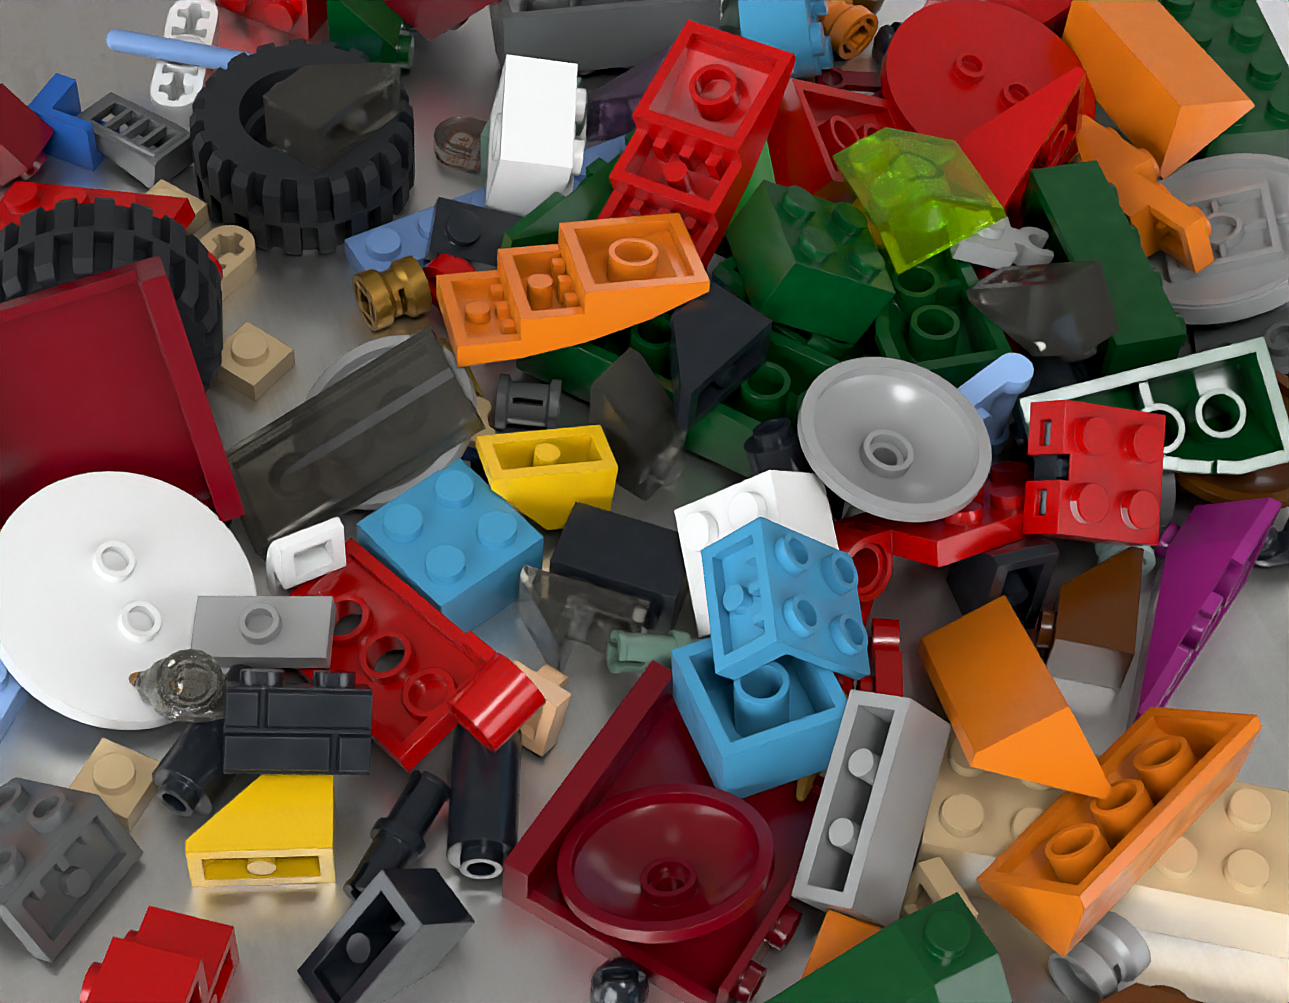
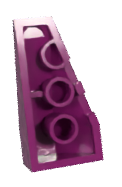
M1270 497L1197 505L1181 527L1173 522L1169 524L1154 551L1155 557L1161 559L1162 562L1152 584L1126 730L1150 707H1166L1249 579L1282 503Z

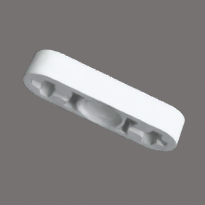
M179 0L169 10L163 37L218 47L221 33L216 5L209 0ZM193 24H197L195 29L196 35L188 34L187 31L192 28ZM157 59L150 87L153 113L181 127L190 125L189 117L193 113L192 104L197 93L202 87H205V82L212 75L213 69L194 65L178 66L172 63V61ZM176 87L183 88L185 94H182L179 100H175L177 94Z

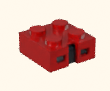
M1066 399L1031 402L1027 455L1035 456L1034 480L1026 481L1022 534L1119 546H1158L1166 415Z

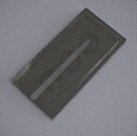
M430 326L225 450L246 514L240 517L255 553L266 562L268 548L273 541L332 518L341 517L486 428L439 338Z

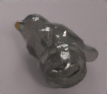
M180 650L169 657L154 662L150 668L134 672L129 676V683L136 688L142 700L146 704L153 706L155 711L166 719L183 723H203L223 718L225 682H229V680L222 672L218 662L211 655L201 650Z

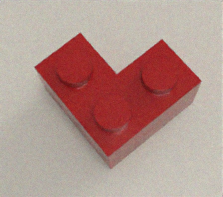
M148 906L139 931L129 930L124 939L113 937L103 962H93L90 965L82 984L80 1003H224L239 963L234 926Z

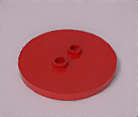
M946 0L916 11L898 27L883 57L880 81L883 98L890 100L906 139L924 156L939 165L948 151L957 152L967 134L1075 66L1084 69L1074 52L1059 36L1025 13L998 3L983 0ZM1086 74L1082 116L1085 114L1094 120L1095 98L1091 83ZM1076 137L1059 165L1071 164L1078 156L1079 150Z

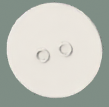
M114 471L91 472L59 480L41 489L22 503L4 524L0 531V659L19 684L49 708L71 719L101 728L116 730L156 728L174 723L197 712L230 669L193 666L189 655L198 596H257L256 586L248 560L232 532L219 520L214 512L192 495L176 486L145 475ZM156 667L161 668V670L157 672L153 671V669ZM133 673H141L135 688L129 683V677ZM145 678H156L150 699L142 694L139 682Z

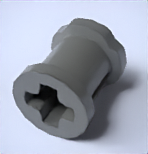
M501 373L496 398L495 429H505L508 424L545 427L546 430L558 429L562 379H552L550 384L512 381L510 374ZM516 402L534 403V404H542V406L524 405V404H515V403H516Z

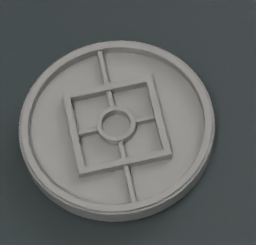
M1254 153L1218 155L1186 163L1165 180L1161 176L1157 177V181L1163 184L1172 196L1189 207L1192 205L1198 207L1205 214L1212 228L1209 240L1215 262L1196 274L1161 249L1147 257L1151 267L1157 268L1160 272L1164 292L1174 311L1182 315L1185 324L1206 325L1238 321L1268 312L1289 301V159Z

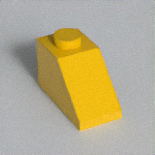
M601 425L476 437L475 446L491 490L546 530L563 529L575 501L607 511L611 510L618 465Z
M260 775L186 839L185 854L191 886L219 887L336 883V798L334 775Z

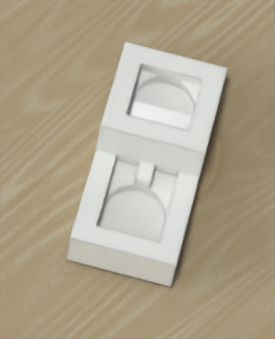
M339 517L282 537L270 544L266 559L267 589L271 596H288L301 583L346 566L344 526Z

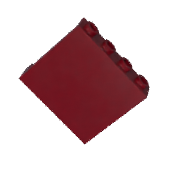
M160 255L0 303V531L14 511L41 489L75 475L105 471L145 475L176 486L195 497L209 509L215 508L218 518L222 522L246 515Z
M652 660L503 862L502 897L608 959L624 957L634 960L644 969L649 983L684 1003H751L762 986L768 971L767 968L761 965L772 947L781 952L785 950L803 916V913L796 910L801 900L792 897L791 894L825 778L819 774L816 775L812 783L813 787L804 801H798L796 798L797 780L742 798L761 814L770 828L774 843L775 867L772 879L761 898L746 913L727 926L711 934L689 941L669 944H645L612 937L585 924L572 912L565 902L557 872L560 848L573 826L585 814L601 803L638 788L670 783L698 784L715 788L673 699L672 670Z

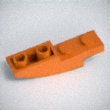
M1084 114L1082 116L1081 129L1076 136L1081 162L1097 160L1108 183L1111 182L1115 185L1119 196V204L1129 224H1133L1137 228L1141 239V247L1146 257L1161 249L1195 274L1215 262L1209 240L1212 228L1205 214L1198 207L1193 205L1189 207L1172 196L1169 190L1157 181V177L1160 176L1159 166L1149 151L1144 148H1136L1122 139L1114 128L1110 126L1105 128Z

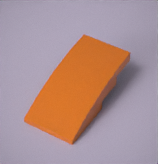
M680 213L559 223L558 244L498 249L497 270L436 275V296L457 367L524 358L585 343L650 320L709 292L710 288L709 277Z

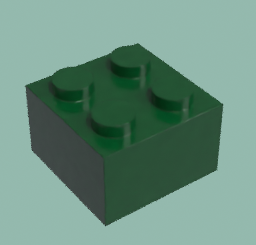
M763 179L725 232L751 306L772 321L855 345L896 294L885 269V261L878 252L867 226L868 221L865 215L849 203L839 202L837 204L813 196L801 187H785Z

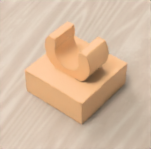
M515 660L513 663L530 678L546 700V703L520 728L522 732V745L542 757L557 743L572 695L563 689L569 683L570 677L549 664L542 666L535 672Z

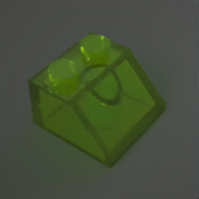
M885 127L868 137L858 140L853 145L832 156L853 205L865 215L870 232L898 275L1007 217L999 201L955 140Z

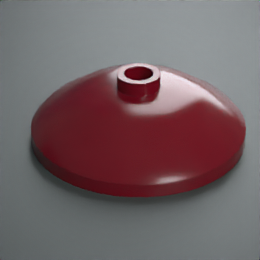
M686 783L659 784L617 795L585 814L569 831L562 843L557 860V872L565 902L572 912L585 924L606 935L626 941L645 944H669L689 941L711 934L727 926L752 908L764 894L772 879L775 867L773 837L768 824L761 814L743 799L710 786Z

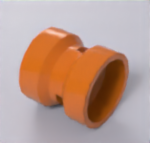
M828 0V16L819 17L823 25L824 35L830 37L832 50L845 60L854 58L867 48L876 34L879 23L875 14L863 5L854 6L853 0Z

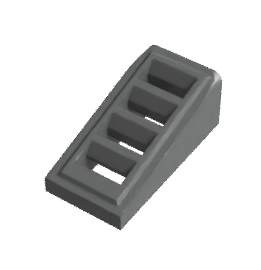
M112 92L75 116L89 121L93 125L96 146L99 151L149 189L161 179L168 182L194 163L189 131ZM109 114L115 116L104 125L98 123ZM123 124H126L128 126V128L122 131L120 134L115 132V130L121 127ZM138 135L143 137L137 142L132 140ZM155 146L157 149L153 151L149 148Z

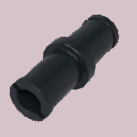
M414 770L389 815L381 817L376 821L370 831V837L373 840L351 878L343 886V891L353 902L356 901L382 869H406L409 863H415L420 860L426 849L424 837L442 806L450 797V788L442 779L427 771H423L421 774L419 770Z

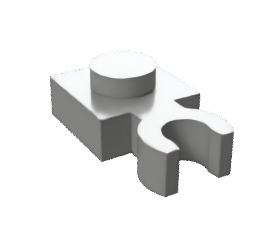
M953 203L944 220L953 259L1007 272L1011 264L1014 263L1019 268L1026 269L1029 273L1041 275L1046 272L1054 257L1053 251L1042 249L1049 237L1047 232L1035 227L1012 228L1007 216H1003L990 208L978 207L975 209Z

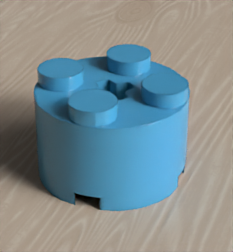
M738 0L742 37L794 53L796 62L790 79L820 76L822 70L833 68L830 37L824 35L823 25L819 19L821 16H828V0Z

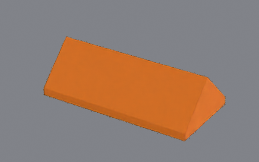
M1072 0L1062 40L1074 52L1083 65L1084 70L1087 71L1086 74L1091 83L1096 102L1136 148H1144L1151 153L1159 166L1160 176L1163 180L1255 107L1250 98L1158 0Z
M1005 595L920 639L917 651L970 767L1107 800L1112 787L1068 703Z
M1150 707L1097 759L1112 787L1107 800L1067 790L1063 792L976 878L981 889L1064 958L1236 780L1263 727L1258 716L1254 714Z

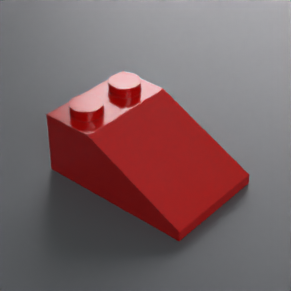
M1075 66L967 134L956 153L948 151L937 168L934 183L938 184V196L947 215L953 203L975 209L986 207L1003 216H1007L1010 227H1016L1031 169L1059 166L1081 129L1086 70Z
M794 78L789 79L775 121L767 138L776 184L785 187L798 186L813 196L837 204L839 202L856 204L928 192L890 100Z

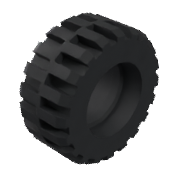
M306 39L289 40V45L275 47L274 42L258 46L256 53L249 56L242 52L231 58L227 63L228 68L225 70L219 67L205 82V87H202L197 93L192 104L193 113L189 117L199 196L207 203L208 212L214 220L220 224L223 223V225H235L248 230L254 237L255 247L270 252L273 247L284 248V252L287 255H303V250L318 249L319 255L336 251L338 245L344 244V239L392 222L393 214L397 215L401 212L409 200V191L413 188L415 179L413 108L409 104V96L403 85L397 79H394V75L380 62L376 61L371 64L370 58L365 53L354 48L347 52L341 50L337 43L321 40L320 45L306 44ZM302 139H315L337 144L333 148L308 154H292L270 149L281 143Z
M95 197V202L88 204H78L77 198L56 202L55 209L45 211L42 206L29 211L20 217V226L12 222L0 231V303L160 255L205 393L210 389V382L218 375L222 363L221 278L217 266L209 258L208 250L193 234L185 237V227L166 214L159 219L153 216V210L148 206L132 202L130 207L115 205L114 198Z

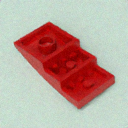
M687 20L632 114L637 129L609 175L614 191L597 220L680 213L706 270L746 190L775 121L796 62L794 53Z

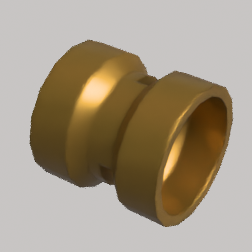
M412 255L392 261L387 270L379 272L375 269H368L353 275L352 286L358 308L372 331L391 326L395 317L403 314L415 317L432 309V296L427 278L422 267Z

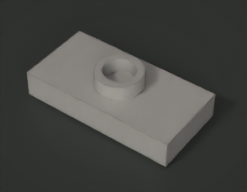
M198 596L189 655L193 666L230 668L233 665L242 664L253 668H330L336 605L333 596Z

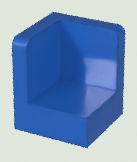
M55 73L28 105L36 115L54 130L42 151L48 156L94 172L106 155L97 149L93 125L89 121L75 117L82 112L76 80ZM101 120L98 123L104 125L106 122ZM116 129L115 132L120 134V129Z

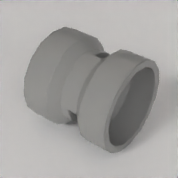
M1108 911L1064 958L1054 951L1049 957L1048 966L1056 985L1073 1003H1097L1117 993V984L1120 982L1135 980L1148 968L1151 956L1150 950L1138 930L1125 918L1115 912Z

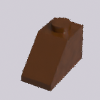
M1131 546L1062 584L1053 610L1041 609L1034 646L1045 649L1044 663L1052 677L1116 690L1121 689L1135 655L1144 549Z

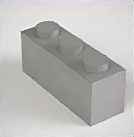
M850 690L791 894L792 897L825 913L830 909L852 918L873 923L881 928H885L898 920L952 727L950 723L911 698Z

